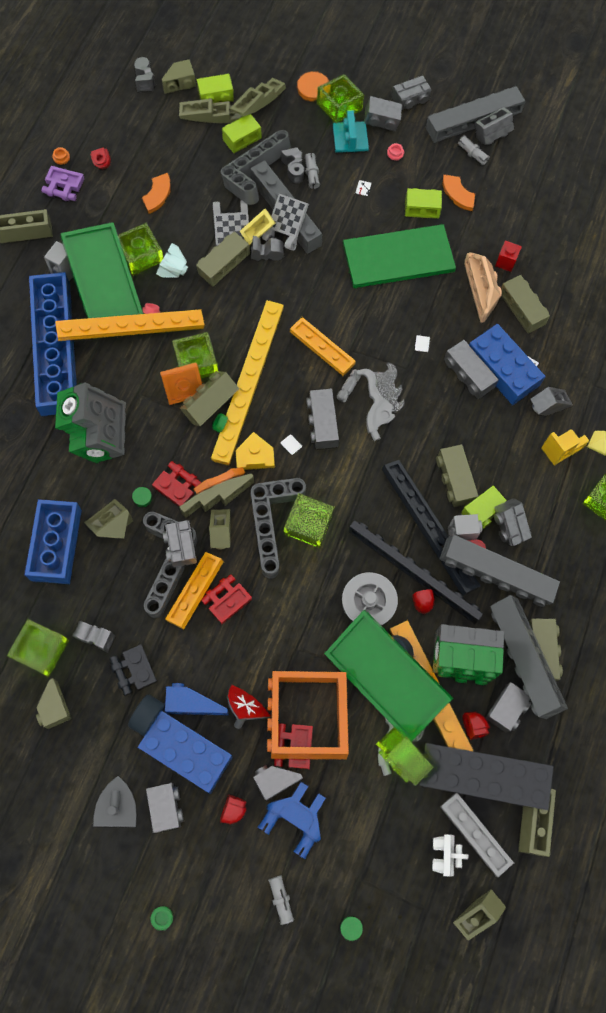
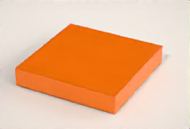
M196 362L160 372L169 405L183 402L189 396H193L197 392L196 389L202 385Z

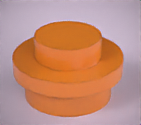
M62 147L56 148L53 152L52 157L57 164H65L70 159L69 152Z

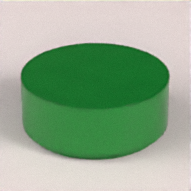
M222 413L218 414L213 422V430L220 433L227 423L228 416Z
M139 487L133 492L132 499L137 506L146 507L152 501V494L149 489Z
M166 906L156 908L151 914V924L157 930H165L173 922V913Z
M349 916L341 922L340 930L345 939L354 941L361 936L363 927L359 919Z

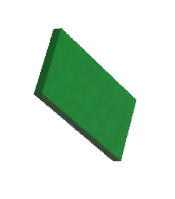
M113 222L60 234L87 319L143 314Z
M444 224L343 240L353 288L452 273L456 270Z
M363 610L324 653L341 672H346V677L409 743L453 699L366 610Z

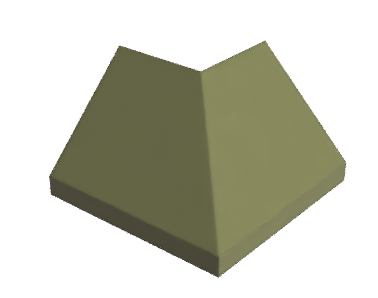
M114 499L84 523L97 537L124 539L126 526L133 522V519L128 510Z

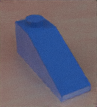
M173 683L172 687H166L165 712L167 714H229L227 708L188 687H184V684Z

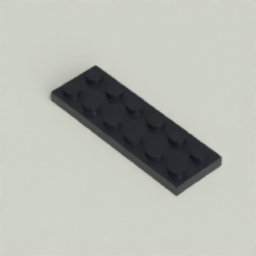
M426 743L420 786L549 810L554 766Z

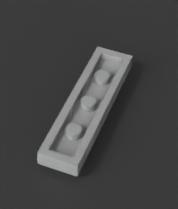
M455 793L440 806L496 877H499L514 863L458 793Z

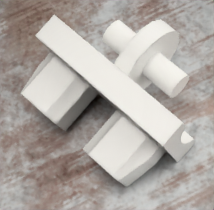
M455 835L433 838L434 850H444V859H433V871L444 873L443 876H454V858H456L455 867L462 868V859H468V854H462V845H456V853H454Z

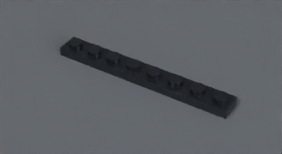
M397 460L385 464L382 467V471L440 559L446 539L449 536L401 462ZM440 560L462 596L477 590L481 586L475 576L463 573V570L458 567H449L445 565L444 561Z
M354 520L350 525L349 533L427 590H433L434 595L475 624L483 615L476 605L469 604L463 600L464 597L460 593L452 592L447 588L446 583L434 579L428 570L419 568L415 565L416 563L413 559L401 555L395 546L386 544L380 535L368 531V527L365 524Z

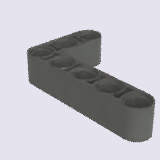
M285 130L275 132L223 167L221 175L225 188L248 205L257 203L259 201V194L256 183L250 179V168L263 161L270 165L281 158V151L291 149L288 132Z
M300 478L258 483L251 488V501L263 575L269 579L275 578L279 573V560L270 504L303 499L306 492V484ZM294 487H300L302 490L300 492H295L292 489ZM280 489L283 493L276 495L274 491ZM257 492L264 493V496L256 497L255 494ZM259 510H265L267 511V514L261 516L258 515L257 512ZM262 528H268L270 530L267 534H263L260 532ZM265 546L273 548L271 552H264L262 549ZM269 564H272L276 567L273 571H267L265 569V567Z
M148 512L143 518L146 530L160 538H163L166 524L178 523V521L156 512ZM152 520L158 521L154 526L148 525ZM191 527L195 548L198 540L195 530ZM166 557L144 602V609L148 616L151 618L162 616L186 565L173 567L172 562H168ZM173 568L176 570V573L172 576L166 574L169 569ZM161 586L168 587L167 591L162 594L158 593V589ZM152 604L159 605L156 611H149Z

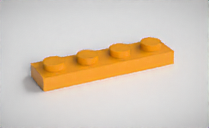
M303 317L290 328V333L342 376L355 365L356 361Z
M207 552L204 553L167 615L166 620L169 623L182 629L186 627L224 561L221 558Z

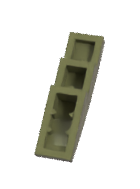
M271 78L267 84L261 82L255 89L250 87L234 103L230 110L241 116L252 114L278 97L286 89L285 83Z
M212 99L180 102L179 117L181 119L198 122L233 123L243 116L230 110L232 107L230 101L213 103Z
M247 474L232 478L197 494L179 507L182 515L187 518L200 507L206 512L219 501L226 506L254 483V476Z

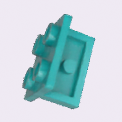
M354 110L347 111V117L344 118L343 123H333L335 152L368 151L366 124L364 122H355Z

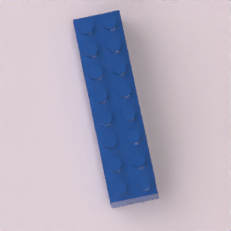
M65 272L29 276L35 403L41 416L56 415L57 392L77 386L74 340L58 341L55 321L72 320L70 283Z

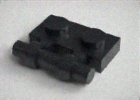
M142 645L123 652L125 660L119 662L117 655L110 658L112 672L116 674L119 681L117 683L118 687L122 689L124 696L132 693L130 686L133 684L136 685L139 691L157 683ZM128 667L132 677L126 679L123 669Z

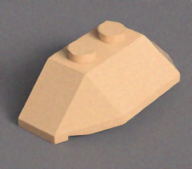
M470 252L467 253L464 264L479 319L483 323L497 305L502 291L501 287H498L497 273L493 270L489 260L485 256Z

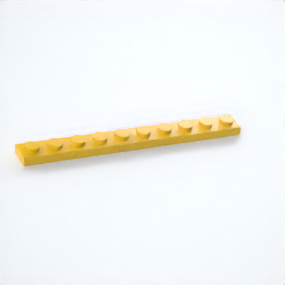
M268 300L265 303L237 383L239 390L233 394L226 414L228 416L227 423L219 434L211 460L228 466L231 463L284 309L282 304Z

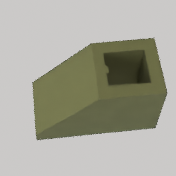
M190 60L172 64L162 78L164 94L196 87L195 74Z

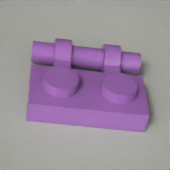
M51 166L45 178L46 184L50 185L49 187L43 186L42 193L50 197H60L65 201H75L76 194L71 192L72 190L79 192L84 181V175ZM57 187L64 188V190H57Z

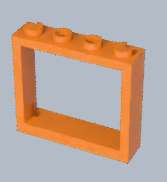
M273 671L272 678H268V691H272V698H268V711H272V718H268L267 731H271V739H267V752H271V759H347L349 752L346 672ZM279 682L337 683L338 747H278Z

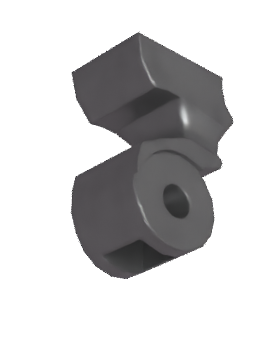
M140 57L134 63L137 75L135 80L137 92L151 91L155 86L154 74L151 72L149 60L145 57Z
M298 147L281 151V161L283 164L288 165L289 180L295 184L301 183L304 179L302 152L299 151Z
M253 236L251 259L257 261L261 259L268 260V258L272 260L282 259L284 257L283 241L271 238L265 244H261L260 238Z
M79 621L72 635L84 643H94V645L107 653L115 638L111 631Z

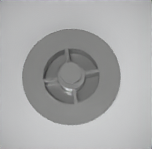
M369 572L359 574L347 583L342 595V604L345 613L352 621L363 610H366L380 625H383L394 615L397 609L398 596L393 584L387 578L380 574Z

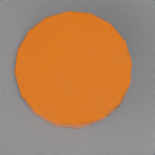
M305 73L298 80V93L307 101L323 100L329 93V81L321 73Z

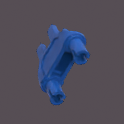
M301 782L292 797L267 805L268 812L260 825H258V828L263 830L268 823L264 832L269 835L278 818L281 819L283 817L303 831L304 835L293 852L299 855L304 847L300 856L306 859L314 842L317 843L321 839L317 812L326 798L318 793L310 808L306 807L299 801L308 786Z

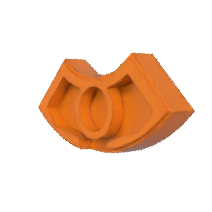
M168 173L152 178V189L147 195L142 197L149 214L163 206L170 194L171 184Z
M443 175L442 183L445 194L458 207L473 211L475 193L467 191L462 186L460 177Z
M243 467L230 469L219 476L206 479L196 486L194 490L196 494H199L214 485L243 476L245 471Z

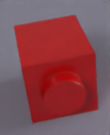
M505 240L495 266L512 272L522 246Z

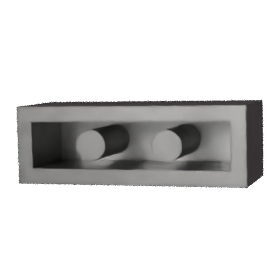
M465 340L447 351L444 359L446 365L455 371L458 379L467 385L472 395L479 399L496 387L499 379Z
M332 389L310 391V397L306 398L307 409H311V415H308L309 425L313 426L311 442L315 443L316 449L338 447L339 437Z

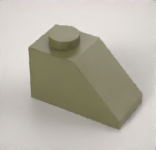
M230 509L211 510L209 526L211 548H230Z
M54 678L49 680L37 706L39 714H36L38 723L47 729L72 719L59 683Z
M490 890L473 902L453 923L464 937L470 940L496 923L506 909V906Z

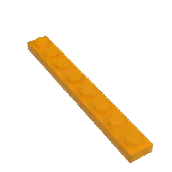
M200 309L55 321L58 341L204 329V320Z
M408 620L390 628L389 631L392 636H402L411 643L414 652L413 658L439 683L435 674L432 673L433 670ZM449 703L433 720L447 747L473 751Z

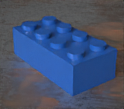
M496 324L469 344L499 379L496 387L512 405L538 388L545 378V375L499 324Z
M38 499L25 576L30 581L70 584L82 511L77 502Z
M163 711L159 713L138 746L139 749L210 794L233 758L231 754Z

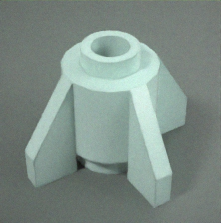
M173 243L170 245L156 272L157 275L161 277H179L180 274L182 276L185 274L188 268L186 266L187 261L178 246Z

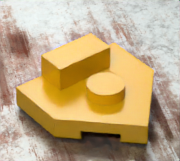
M254 432L236 450L237 468L243 467L244 470L275 468L273 447Z

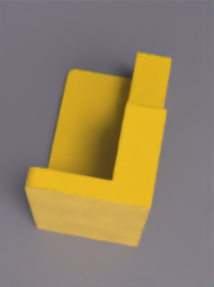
M569 430L559 437L553 432L541 448L553 465H556L583 449L589 440L585 435L578 438L573 430Z

